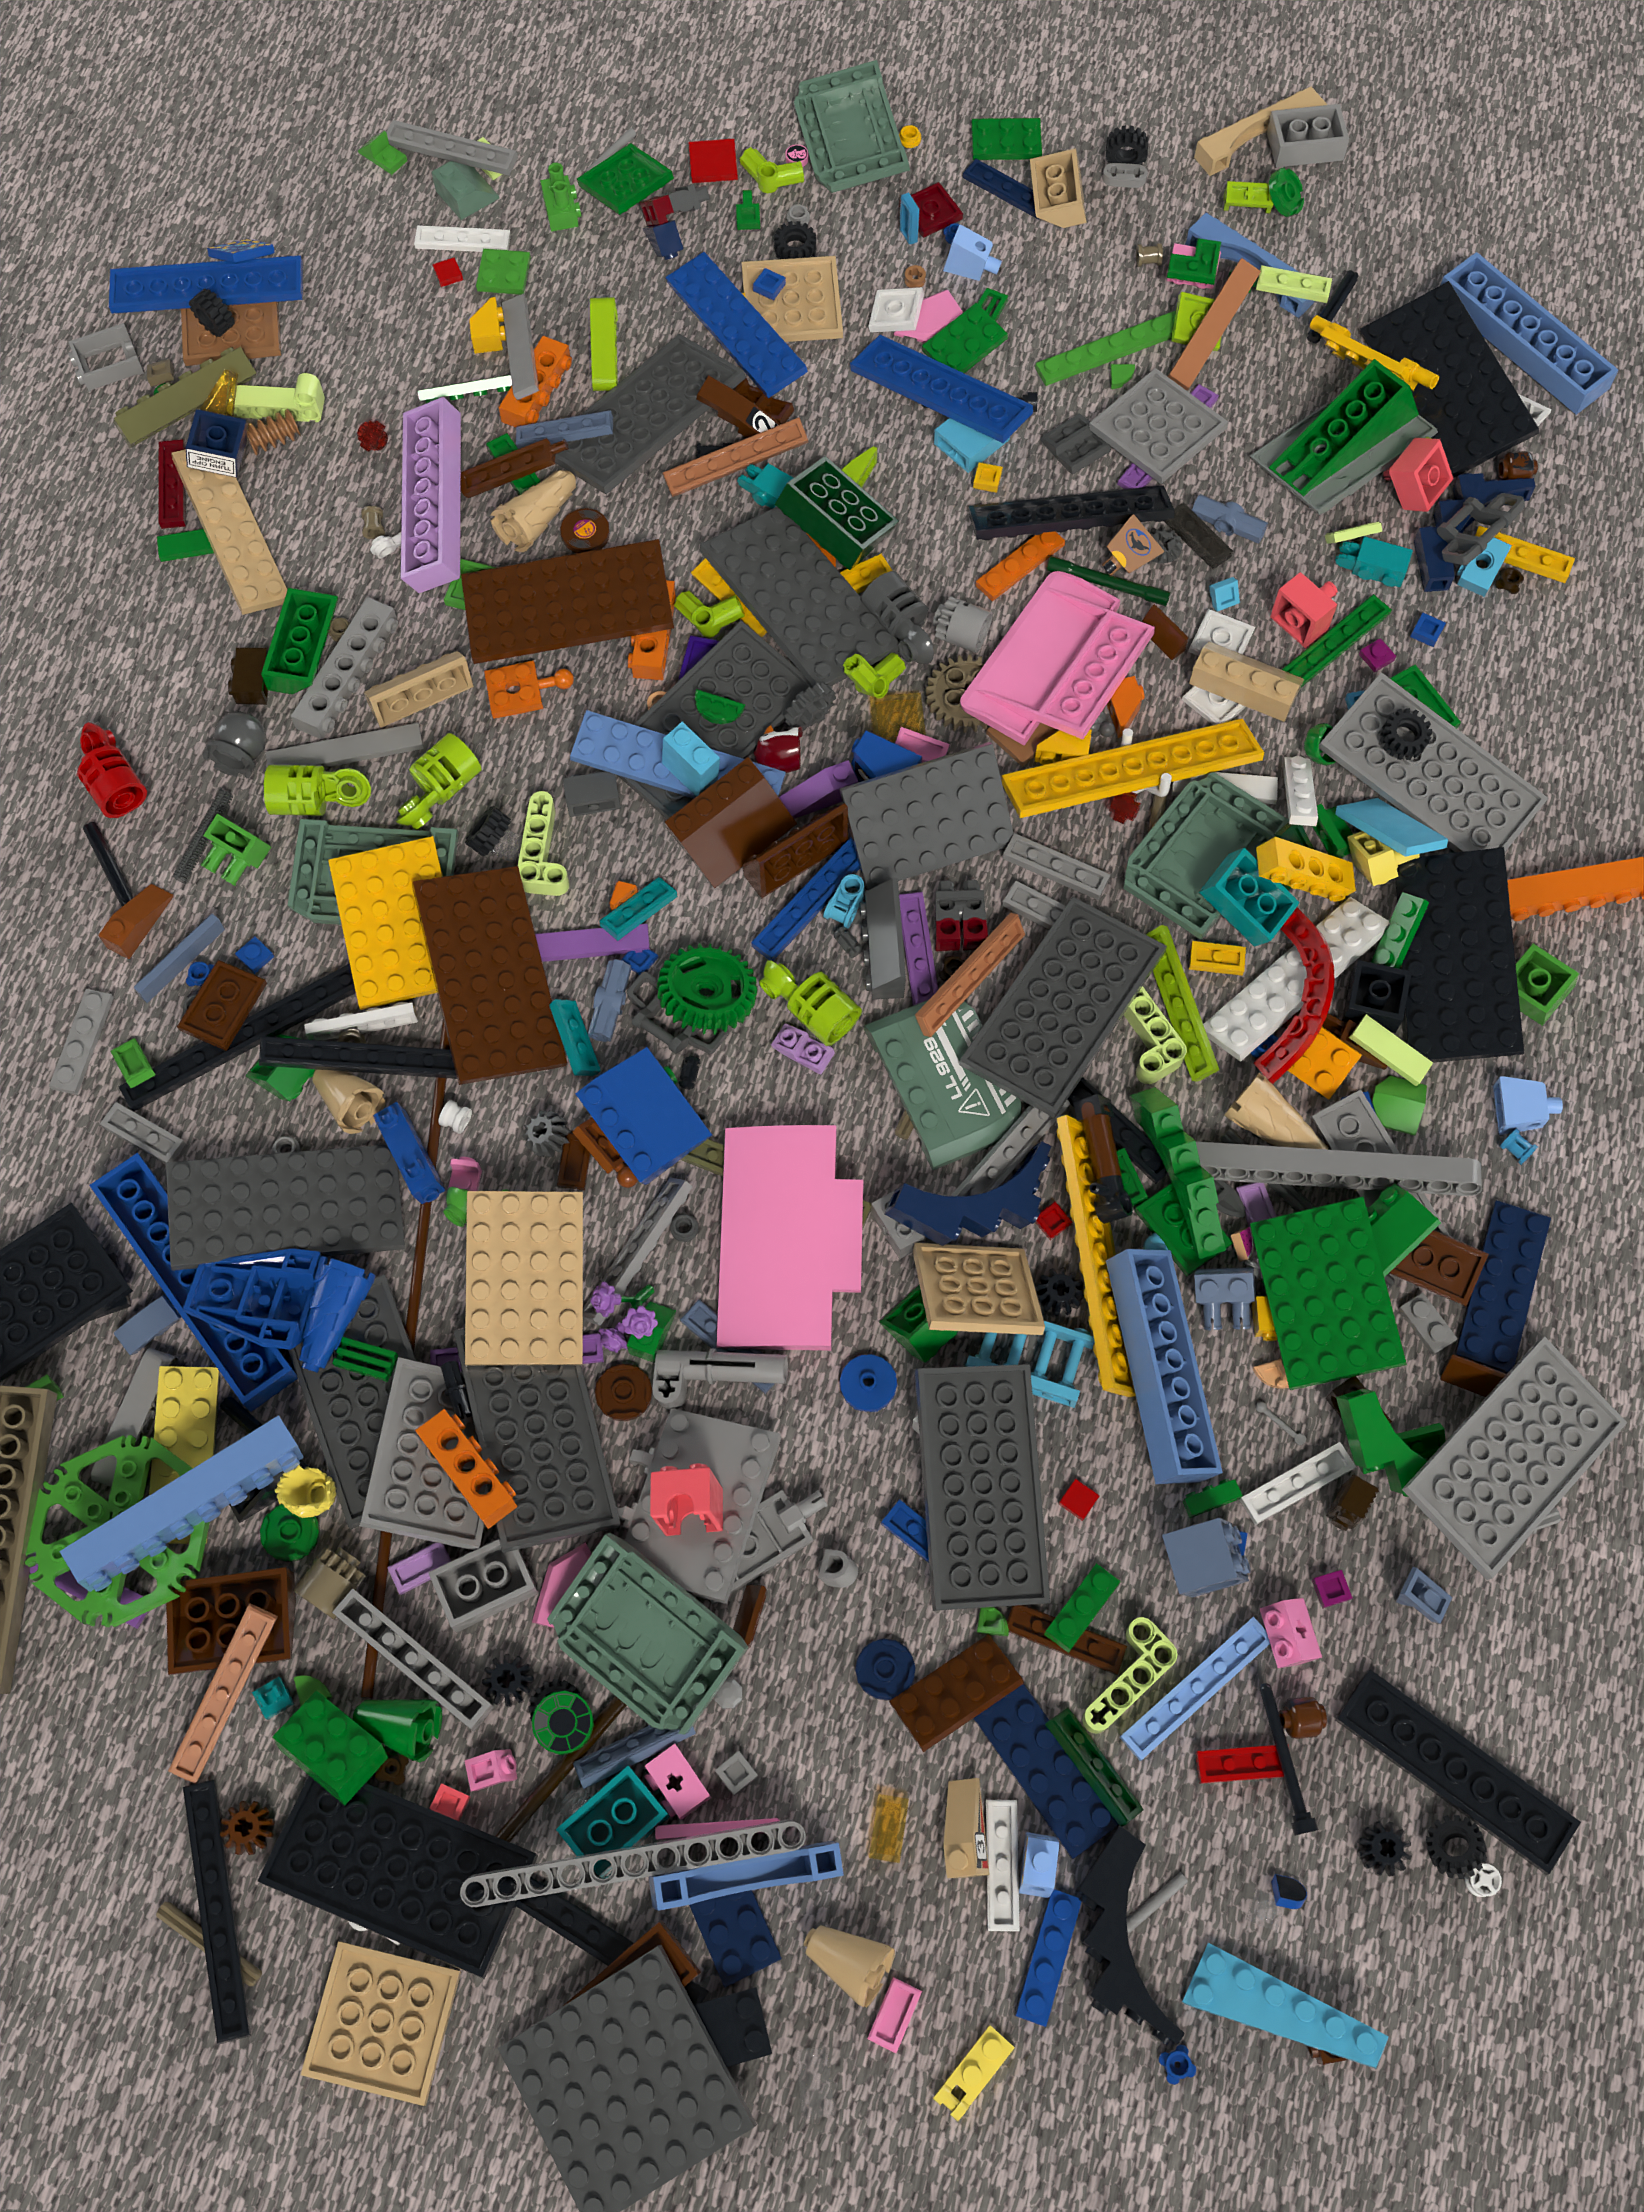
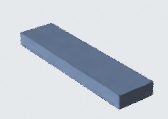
M611 410L517 426L516 446L520 449L546 438L551 444H554L563 439L569 442L613 434Z
M210 914L134 986L141 999L148 1003L225 930L220 920L214 914Z
M698 1300L680 1319L683 1325L710 1348H715L717 1352L763 1354L758 1349L717 1348L718 1315L701 1300ZM775 1383L753 1384L766 1394Z
M649 1725L575 1761L573 1765L583 1789L696 1734L694 1727L691 1728L689 1733L683 1735L678 1734L681 1729L661 1730Z

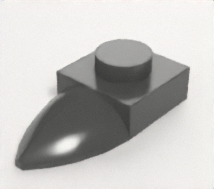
M1214 1180L1219 1201L1216 1204L1217 1210L1229 1216L1244 1218L1246 1216L1245 1208L1239 1195L1225 1181Z

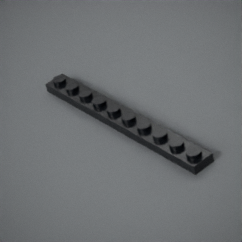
M350 963L246 1018L227 1051L203 1041L152 1068L156 1075L139 1085L130 1088L126 1082L118 1086L129 1108L134 1112L260 1045L261 1036L275 1037L355 994Z

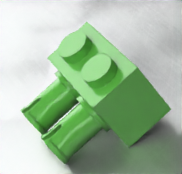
M552 163L548 167L550 178L540 180L551 232L579 227L577 218L581 217L579 202L574 203V200L577 199L575 185H570L568 175L564 176L563 166L560 163Z
M217 813L203 835L212 841L213 847L200 865L216 874L225 856L232 853L233 859L223 875H221V878L236 886L237 881L247 866L250 867L252 865L257 869L259 868L271 846Z

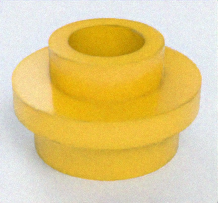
M913 125L903 127L899 133L902 146L906 148L917 147L921 142V133Z

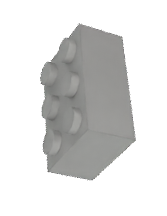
M1340 104L1271 111L1267 136L1276 168L1344 160L1349 136Z
M499 1539L428 1572L450 1627L456 1633L539 1594L521 1550L502 1553Z

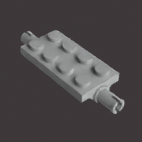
M783 1490L760 1503L730 1594L814 1542L804 1523H806L805 1519L828 1506L824 1498L821 1497L822 1495L819 1490L797 1504L795 1502L791 1503ZM710 1600L712 1605L718 1603L717 1601Z

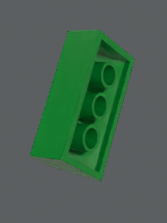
M288 588L261 673L268 691L293 695L313 685L338 603V596Z
M1396 1184L1385 1189L1380 1197L1367 1208L1384 1277L1441 1224L1439 1219L1414 1196Z

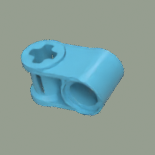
M850 874L841 880L834 896L826 906L823 915L825 919L831 918L844 924V927L847 929L851 926L860 907V902L864 899V881L861 877ZM849 888H856L858 889V892L848 893L846 890Z

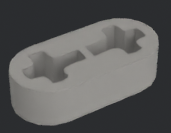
M1110 163L1104 167L1103 182L1112 187L1139 188L1146 183L1148 172L1144 166L1139 164Z

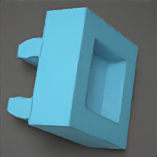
M1234 577L1209 586L1212 605L1217 612L1240 603L1238 580Z

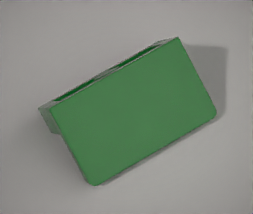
M1321 803L1317 805L1318 820L1317 825L1312 826L1329 855L1342 858L1351 854L1347 839L1348 836L1353 835L1345 820L1336 815L1337 807L1325 810Z

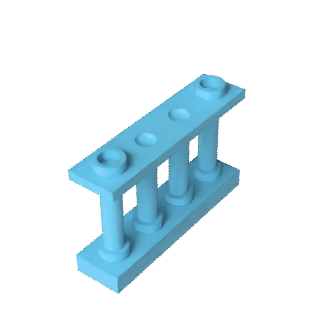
M1044 1321L1045 1329L1043 1334H1045L1035 1370L1031 1372L1032 1394L1075 1408L1080 1391L1074 1389V1378L1083 1348H1093L1095 1343L1094 1336H1091V1333L1085 1329L1074 1328L1072 1330ZM985 1333L979 1355L977 1354L975 1357L969 1355L965 1367L998 1366V1364L992 1363L990 1359L997 1333ZM1015 1334L1007 1362L1003 1365H1018L1027 1335ZM1056 1338L1073 1343L1062 1381H1058V1384L1048 1381L1045 1376Z

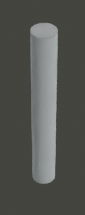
M629 128L585 170V173L624 148L636 136L634 129Z
M1181 1872L1126 1918L1128 1934L1188 1883V1880Z

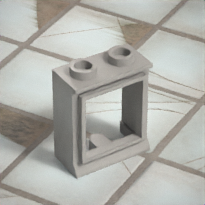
M124 323L68 341L72 352L68 353L73 367L78 366L79 368L75 371L80 385L85 384L89 392L134 375L144 374ZM122 346L127 358L126 360L90 372L85 358Z

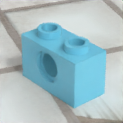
M1494 537L1481 554L1469 564L1460 566L1456 574L1460 576L1457 585L1485 597L1512 545ZM1483 560L1487 563L1488 567L1484 569L1479 568L1476 565V561Z

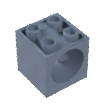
M1216 1518L1162 1535L1179 1594L1193 1598L1249 1581L1247 1573H1251L1247 1557L1245 1555L1241 1556L1238 1544L1242 1543L1241 1535L1237 1526H1232V1523Z

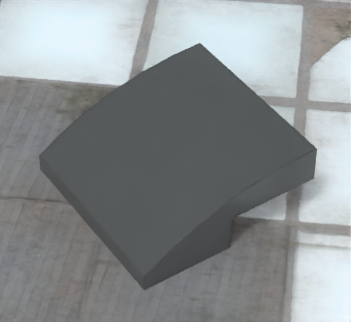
M1080 413L1041 436L1043 444L1072 475L1111 451L1109 444L1090 431L1089 423L1091 421Z

